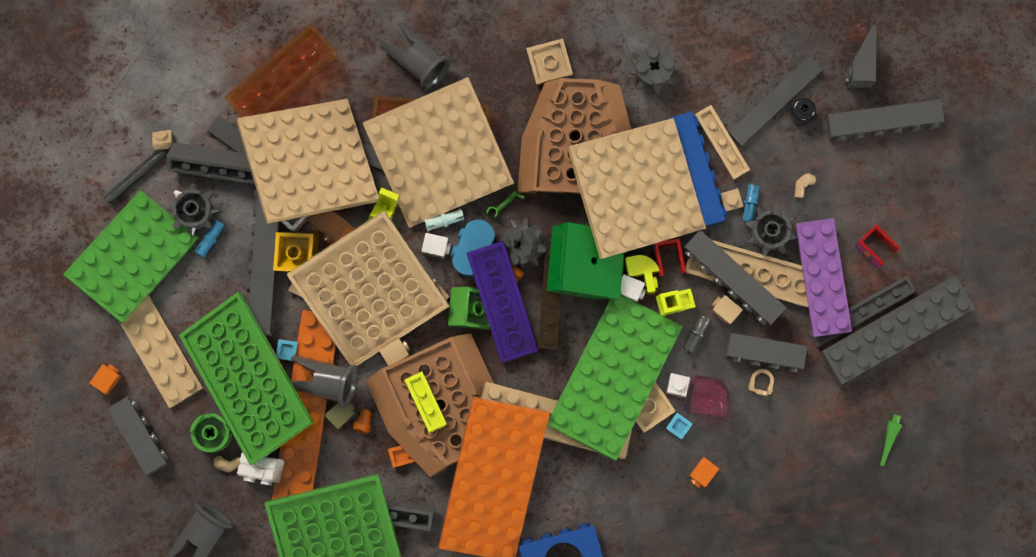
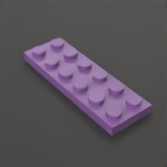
M834 218L796 223L795 228L813 338L852 332Z

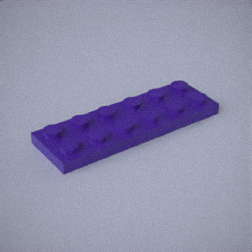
M504 241L466 252L501 363L538 351Z

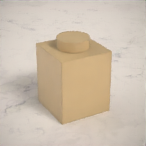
M724 295L722 299L718 297L712 304L714 308L711 312L729 326L743 309Z
M397 339L381 349L380 353L389 366L409 357L408 352L411 350L405 341L401 343L400 339Z

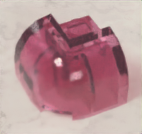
M693 375L689 413L727 419L730 401L727 386L721 380L713 377Z

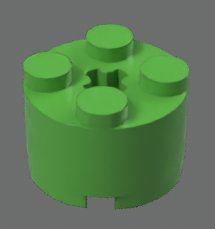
M214 413L199 416L195 419L190 429L193 444L201 451L207 453L223 451L232 439V431L225 418ZM208 430H214L215 436L209 437Z

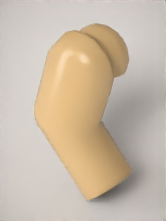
M807 173L796 181L794 198L804 199L805 188L816 182L814 175Z
M217 456L213 461L214 467L217 470L229 473L239 467L240 457L227 461L222 456Z

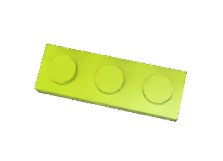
M423 372L405 379L429 433L446 426L447 423Z

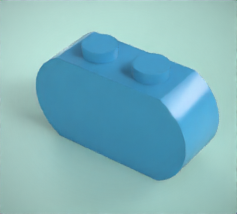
M483 220L470 221L466 224L465 229L461 228L458 239H460L458 246L454 245L450 256L453 257V266L461 276L474 277L466 252L494 243L495 232L492 226Z

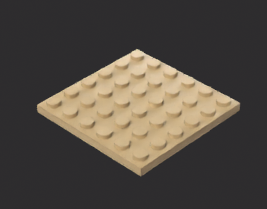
M469 77L363 122L392 191L399 195L397 202L409 228L424 222L425 219L434 218L514 184V180Z
M348 99L237 118L238 129L267 224L379 201Z
M674 118L567 147L600 259L706 229Z
M382 211L287 273L290 281L350 365L358 366L384 347L449 307L448 302L385 211Z

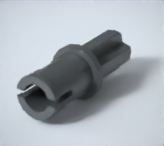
M704 316L699 317L694 330L690 331L692 334L684 347L687 352L695 353L701 339H704L703 335L709 323H711L710 319Z

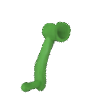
M517 190L513 191L497 207H489L487 209V216L489 211L494 210L496 212L494 219L497 218L498 212L509 205L515 196L524 200L525 196L517 193Z

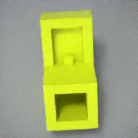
M381 188L378 194L379 201L376 202L369 220L382 211H385L392 220L397 209L399 195Z
M644 255L626 257L624 261L627 276L632 278L643 276L647 295L655 293L658 283L656 276L653 277L652 274L659 272L655 261Z
M691 289L675 290L656 296L661 316L671 315L696 307Z

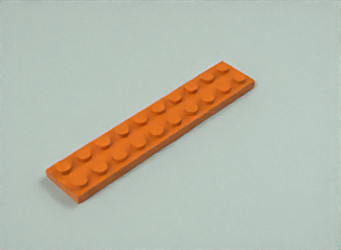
M302 310L296 354L334 364L336 344L314 313ZM294 362L291 381L312 382L315 372ZM297 391L314 423L280 446L279 459L284 460V465L281 471L280 482L274 484L272 500L314 490L328 399Z

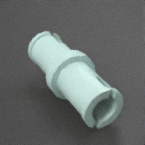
M459 209L446 214L443 213L431 219H425L424 222L426 223L427 231L443 226L446 228L449 224L464 221L462 210Z

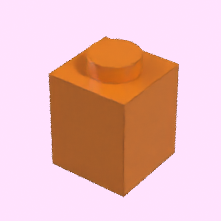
M102 364L89 384L104 394L109 395L122 376L118 374L119 370L111 364L108 367Z
M703 457L690 473V482L697 488L701 486L705 488L719 468Z

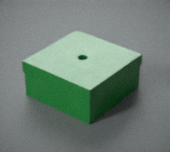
M570 222L552 226L547 291L597 300H619L621 296L624 252L600 259L590 226Z

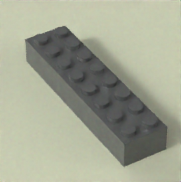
M955 275L826 348L819 354L836 383L840 386L972 311L975 307Z

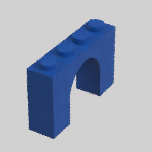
M589 523L578 525L579 529L571 531V528L560 530V535L552 536V533L540 536L541 540L533 541V538L523 540L522 545L519 546L522 557H545L547 551L557 543L574 545L580 551L582 557H603L595 526H590Z

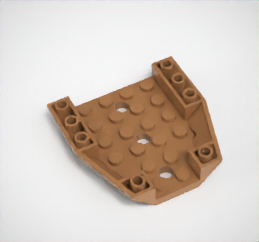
M560 78L545 82L522 136L517 193L536 195L537 192L581 194L576 177L570 179L567 176L568 171L573 169L567 147L631 130L620 85L595 79ZM582 94L583 101L575 103L573 101L574 96ZM575 131L580 132L579 140L572 141L570 138L571 134Z
M471 333L450 337L382 368L366 380L389 434L430 478L448 470V466L458 462L462 442L458 446H453L451 438L453 436H460L463 441L472 397H482L485 382L494 384ZM423 366L430 368V372L425 378L436 402L444 401L446 403V407L441 413L447 425L429 433L405 382V379L418 374Z

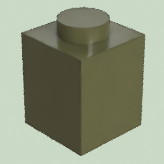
M338 402L325 414V417L340 431L356 415L353 412L356 408L351 403L347 408H341Z

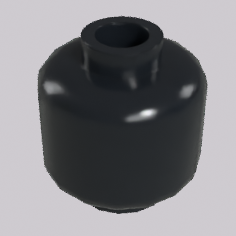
M808 98L797 99L790 108V116L798 124L810 122L816 113L815 104Z

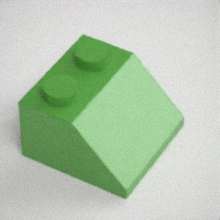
M451 287L448 326L490 330L478 289Z

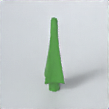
M894 414L892 421L888 420L885 445L880 462L881 466L885 465L890 449L902 427V424H899L901 419L899 415Z

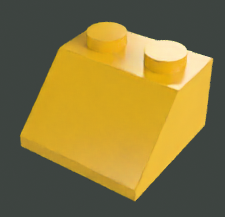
M276 232L273 271L290 272L318 254L319 236L315 234Z

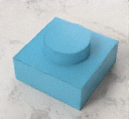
M278 339L277 358L293 361L291 357L296 354L298 342Z
M676 413L666 429L682 440L693 423L679 413Z

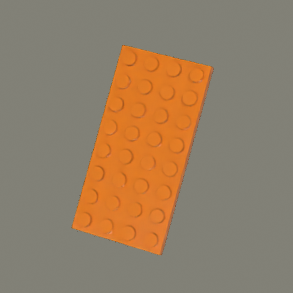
M472 397L439 540V549L483 557H516L550 414L549 411Z

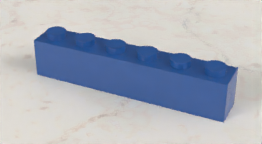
M692 111L671 117L675 121L705 226L708 228L724 223L725 217H727L726 209L720 204L721 193L719 188H715L713 182L716 181L714 171L710 170L708 163H710L708 152L703 150L702 145H705L703 136L698 134L697 127H699L697 117L693 116Z

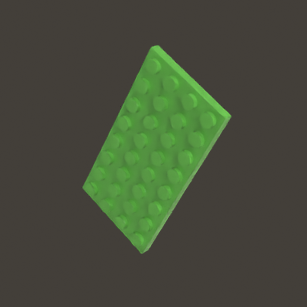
M237 292L179 335L250 465H255L314 423L242 293Z
M623 295L620 296L619 300L610 299L547 422V426L615 462L683 326Z

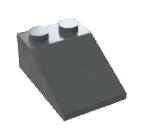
M872 25L851 65L847 68V72L844 73V83H847V89H871L876 82L877 25Z

